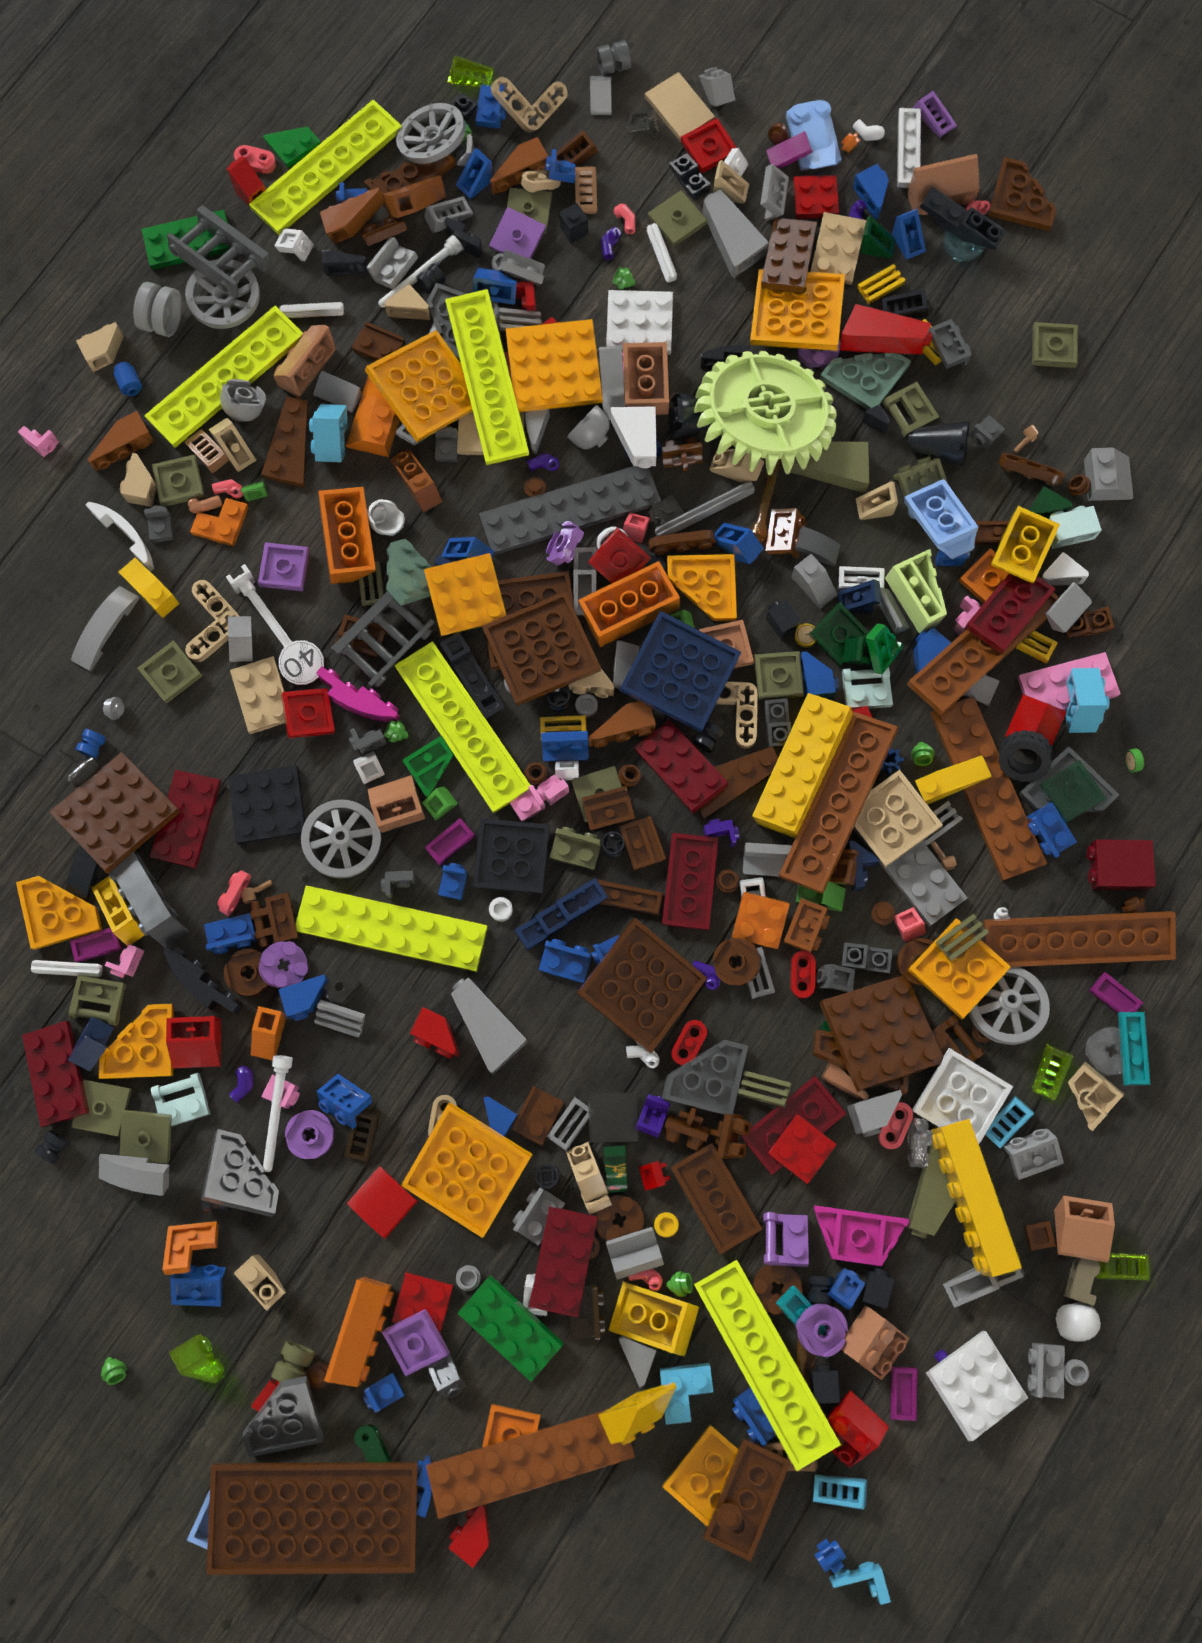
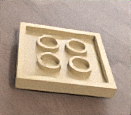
M898 770L870 791L854 828L886 868L940 829L943 824L903 773Z

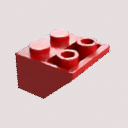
M422 1007L410 1032L415 1037L413 1041L427 1049H430L431 1045L436 1047L435 1052L448 1059H451L452 1055L458 1058L460 1052L450 1022L445 1017Z
M216 1016L166 1018V1044L173 1069L221 1067L220 1018Z
M852 1391L842 1397L840 1403H836L825 1415L841 1444L833 1449L832 1452L849 1469L879 1447L889 1428Z

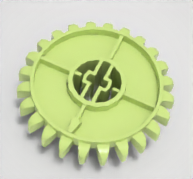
M746 351L742 353L740 358L736 355H730L726 358L725 363L717 362L713 366L712 371L707 372L702 379L695 397L699 399L694 409V413L703 412L697 424L698 428L711 424L706 434V442L720 435L722 436L717 449L718 455L733 445L736 447L732 458L733 465H736L745 453L750 454L749 471L753 472L760 459L765 458L768 475H772L778 459H781L786 474L790 473L795 457L802 470L806 469L809 462V453L817 462L822 454V447L826 451L829 448L831 437L833 438L836 431V423L834 421L837 414L836 409L831 406L833 402L832 395L823 391L826 385L823 381L816 380L813 377L814 372L812 370L803 369L800 367V362L796 360H786L781 354L772 356L766 351H760L756 355Z

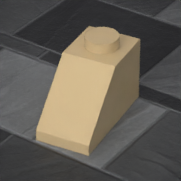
M228 418L209 429L237 472L256 461L234 424Z

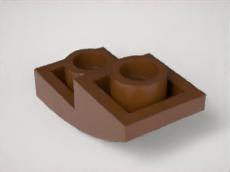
M1109 606L1089 612L1084 611L1068 629V638L1089 636L1115 630Z

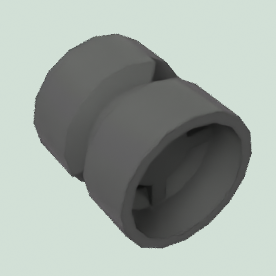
M625 40L613 43L612 47L608 44L596 47L597 62L602 76L613 74L615 69L619 72L631 69L630 52Z

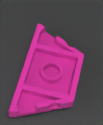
M814 1205V1212L830 1257L836 1260L882 1266L891 1248L898 1241L901 1232L909 1223V1219Z

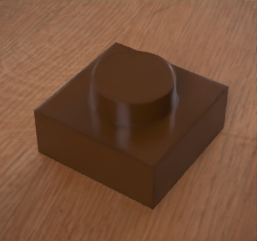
M1050 1221L1024 1225L1030 1251L1056 1246Z

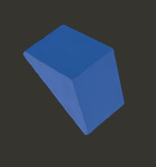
M474 149L456 183V186L469 198H473L489 185L490 179L493 177L492 162L479 149Z
M918 209L897 216L892 236L896 239L895 241L905 259L926 252Z
M484 1097L490 1128L506 1137L518 1115L492 1098Z

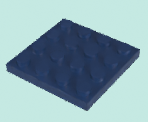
M660 611L619 691L702 732L742 652Z

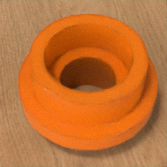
M849 133L841 142L843 144L841 150L849 154L861 141L857 137L858 134L852 135Z

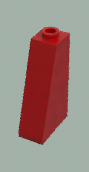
M856 304L842 332L840 350L922 355L925 346H930L933 333H930L931 323Z

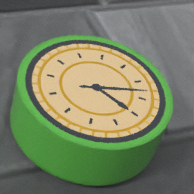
M1137 748L1127 750L1125 753L1126 766L1132 773L1141 771L1144 767L1143 755Z

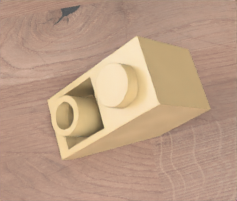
M116 322L103 326L102 329L91 334L84 335L76 340L88 365L95 372L114 362L124 336Z
M727 449L720 455L716 452L709 470L738 482L757 481L764 461L760 459L755 470L751 472L749 471L750 454L745 453L736 465L732 464L735 449Z
M132 453L131 460L126 464L127 473L125 480L121 482L120 492L128 503L153 507L157 493L156 483L139 456Z
M602 669L598 673L569 684V690H573L572 692L575 694L594 693L595 696L601 698L614 696V684Z
M587 1142L566 1151L585 1202L587 1203L608 1194L589 1143Z
M259 1254L252 1255L234 1273L266 1311L286 1293L276 1273Z

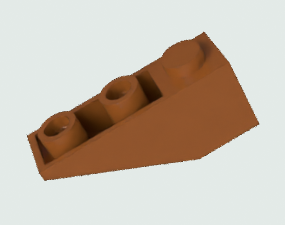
M538 137L518 145L490 179L493 195L504 192L514 185L521 184L523 173L545 169L548 155Z
M441 175L385 193L383 197L389 216L400 218L446 198V193Z
M380 189L368 190L364 194L349 198L320 212L326 234L334 244L353 237L382 207L385 200Z
M135 411L117 420L93 451L88 461L95 471L106 469L110 464L120 459H125L131 453L139 449H145L149 444L155 442L139 413Z
M410 449L390 459L422 512L442 503L435 483Z
M640 701L626 704L588 737L589 747L600 748L606 746L611 741L624 742L629 740L631 736L639 735V737H644L652 734V731H655L656 723L651 707Z

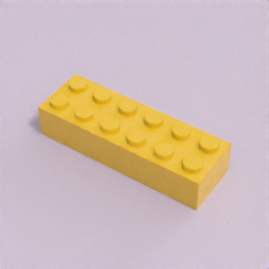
M810 693L807 694L752 815L758 825L796 839L853 716L851 707Z
M970 1118L932 1129L933 1135H930L933 1148L939 1151L941 1157L938 1160L942 1173L947 1175L949 1195L951 1198H955L957 1208H955L956 1216L959 1222L964 1224L966 1230L963 1233L965 1242L968 1247H972L975 1256L972 1257V1262L975 1270L980 1272L982 1276L996 1277L1021 1269L1018 1255Z

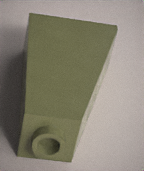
M831 442L827 451L822 447V454L817 462L809 453V462L804 470H802L796 457L794 458V464L790 473L858 492L867 491L869 485L868 442Z
M929 1142L908 1218L909 1223L906 1228L912 1229V1235L925 1239L927 1234L932 1236L936 1234L955 1203V1198L950 1197L947 1189V1184L949 1183L947 1175L942 1173L938 1160L941 1159L939 1151L933 1148L931 1142Z

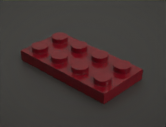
M1009 573L969 620L965 629L1003 654L1053 594L1055 588L1038 576L1034 583H1030Z
M670 720L634 747L637 754L692 814L728 786L726 779Z
M175 770L167 798L178 808L180 813L156 833L150 854L151 859L197 869L221 785L219 779Z
M672 833L662 926L709 931L718 838Z
M63 1021L22 1035L40 1127L46 1128L88 1114L89 1108L80 1067L67 1061L75 1047L70 1021Z
M816 1076L812 1077L788 1097L785 1108L777 1106L752 1126L748 1135L740 1136L770 1175H773L783 1165L767 1153L796 1114L821 1133H824L846 1115L845 1111Z
M549 1206L529 1308L578 1318L597 1216Z

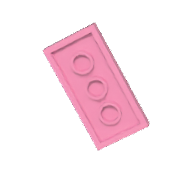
M1106 652L1021 674L1017 677L1022 694L1065 711L1070 702L1066 682L1072 668H1099L1101 677L1105 679V696H1108L1109 699L1118 697L1120 691Z

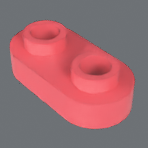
M242 145L234 152L235 160L244 155L255 172L268 174L276 168L275 157L270 151Z
M241 870L231 876L229 880L230 887L226 894H222L218 900L219 912L227 916L234 912L242 898L243 889L249 885L250 874Z
M898 1102L887 1126L880 1128L881 1133H878V1141L882 1147L896 1149L902 1144L913 1118V1112L909 1105ZM897 1110H900L903 1113V1118L901 1120L897 1119L895 1116ZM889 1132L894 1136L892 1142L886 1139V1134Z

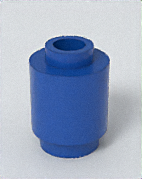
M121 362L114 367V377L121 393L128 396L137 395L142 389V384L135 368L129 362Z

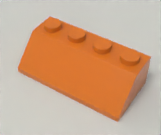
M369 376L363 389L346 447L389 457L400 419Z
M355 487L319 491V506L330 583L354 582L375 572L376 568L364 488Z
M659 561L578 600L589 629L599 647L654 622L660 611L669 615L680 609V597Z
M367 1277L356 1280L324 1381L358 1387L362 1381L366 1382L370 1372V1367L367 1366L370 1356L374 1357L378 1346L375 1338L378 1331L382 1332L386 1321L383 1313L385 1307H390L394 1292H390L392 1285Z

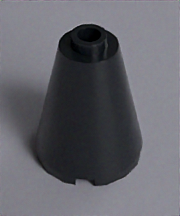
M679 392L672 393L670 401H673V407L669 408L668 422L670 432H675L672 436L673 438L706 431L711 426L709 424L698 428L697 424L703 412L694 413L696 402L699 399L695 398L696 396Z
M962 421L914 429L913 433H909L908 447H911L912 452L931 456L934 459L940 458V461L956 466H964L968 449L967 441L970 422Z

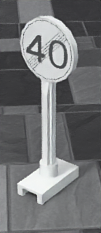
M245 564L241 566L244 573L237 576L234 580L230 574L226 576L237 594L242 592L244 596H248L284 646L279 657V669L283 677L296 685H308L315 682L319 678L316 672L321 666L324 667V658L320 649L308 641L292 642L255 592L256 588L253 585L255 580Z

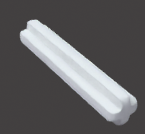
M656 223L648 225L647 233L665 280L667 282L675 281L677 273L660 229Z
M342 302L280 306V311L287 318L340 316L344 314V306Z
M34 960L31 964V972L101 977L102 965Z

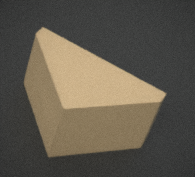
M719 161L713 193L721 189L732 202L745 203L749 183L724 161Z
M410 284L385 302L388 317L430 320L431 318L428 304Z
M893 481L856 498L859 519L865 520L893 516L898 504Z

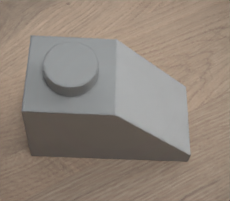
M812 554L794 567L791 577L819 609H822L838 596L827 571Z

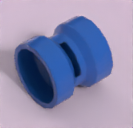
M85 729L82 734V742L77 744L75 750L85 756L97 759L100 753L98 749L104 744L106 737L92 730Z

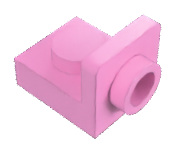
M25 426L18 431L23 440L43 457L52 452L59 443L50 430L43 436L34 429L30 431Z
M968 596L963 599L960 605L964 612L955 620L957 624L954 631L959 636L966 630V624L981 607L976 600L970 599Z
M555 775L538 786L550 806L569 793V787L564 779L560 780Z
M531 785L528 787V791L510 802L511 807L521 822H525L545 809L544 801L546 798L540 788L536 790Z
M129 944L127 949H124L121 953L119 966L110 962H106L105 966L111 968V974L124 978L125 974L133 977L144 950Z
M275 1075L271 1076L261 1096L270 1101L273 1098ZM285 1080L281 1107L289 1109L291 1105H295L300 1095L297 1092L298 1086Z

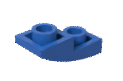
M425 1455L424 1461H418L417 1485L423 1487V1490L418 1489L416 1514L422 1517L426 1516L432 1492L426 1464L431 1463V1457Z

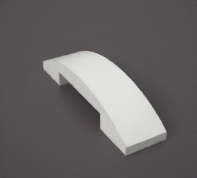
M88 502L85 504L106 528L114 522L135 543L129 548L135 557L150 572L154 569L151 555L145 543L122 516L110 508L97 503Z

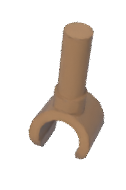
M1034 425L1029 426L1023 431L1026 438L1013 450L1015 454L1026 444L1036 440L1038 430Z
M935 841L930 843L946 871L955 869L956 860L954 856L945 857V854Z
M271 880L254 888L243 889L242 898L244 903L248 904L256 901L255 893H259L272 886Z

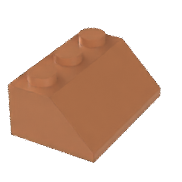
M977 154L914 168L907 192L912 210L918 209L919 215L928 214L920 208V205L932 187L959 205H968L970 202L975 201L979 192Z
M313 325L308 331H305L295 348L288 352L282 365H278L273 376L277 385L298 399L336 350L328 326Z
M667 342L623 343L625 406L655 407L656 415H668Z

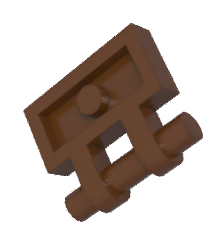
M288 892L265 898L267 905L265 908H261L260 901L250 903L252 908L250 915L256 927L254 934L256 940L259 941L260 948L269 947L268 938L270 936H273L274 943L299 939L292 902ZM269 916L271 927L265 929L263 918Z

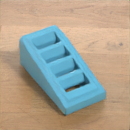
M1014 1095L996 1115L985 1135L1001 1149L1029 1120L1034 1112ZM1014 1105L1024 1113L1022 1117L1012 1109ZM1007 1112L1017 1120L1016 1124L1005 1116ZM1002 1120L1011 1129L1007 1131L998 1122ZM994 1126L1004 1135L1002 1139L991 1130Z
M815 1474L813 1502L857 1509L865 1508L867 1479ZM823 1482H827V1496H822ZM833 1483L838 1484L837 1497H832ZM843 1485L848 1486L847 1498H843ZM854 1487H858V1499H853Z

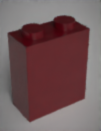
M1095 840L1089 844L1087 859L1090 860L1091 869L1088 871V881L1092 883V890L1148 891L1156 887L1153 840Z

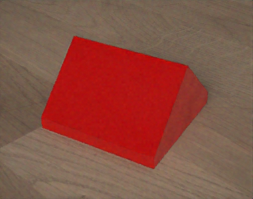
M1023 694L1005 737L1016 731H1035V733L1042 734L1045 739L1047 738L1052 746L1067 711Z

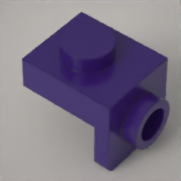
M714 819L708 821V825H704V836L717 837L728 834L730 847L736 846V840L740 839L737 825L733 826L732 820L721 822V819Z
M648 1095L636 1130L658 1138L670 1102L665 1101L660 1096Z

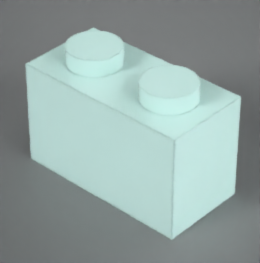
M1079 506L1069 512L1057 511L1049 517L1050 520L1060 524L1051 544L1052 549L1093 540L1101 532L1094 506L1086 508L1085 506Z

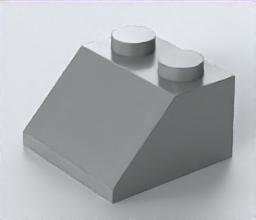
M1091 448L1084 459L1085 476L1091 481V486L1087 491L1088 501L1133 499L1129 456L1115 448Z
M901 1090L847 1106L855 1133H863L864 1137L881 1133L880 1128L887 1126L902 1096Z

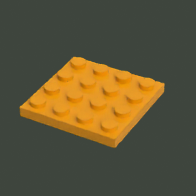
M759 269L750 345L838 351L845 274L808 272L804 293L761 288L764 269Z
M592 319L506 329L512 387L519 412L603 403Z
M437 330L373 362L365 368L367 375L416 442L473 412L462 365Z
M450 1102L401 1186L483 1238L533 1154Z

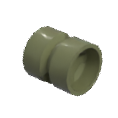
M285 1341L280 1353L282 1360L276 1362L271 1376L279 1382L306 1376L307 1373L304 1369L310 1367L315 1352L301 1344Z

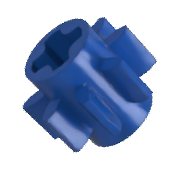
M890 747L885 760L891 758L893 761L886 763L884 760L880 771H885L887 776L891 774L892 770L897 772L901 769L897 764H901L904 758H899V749L895 751Z
M826 1538L817 1545L820 1551L814 1555L825 1572L831 1569L835 1574L844 1567L841 1561L847 1557L836 1540L829 1543Z

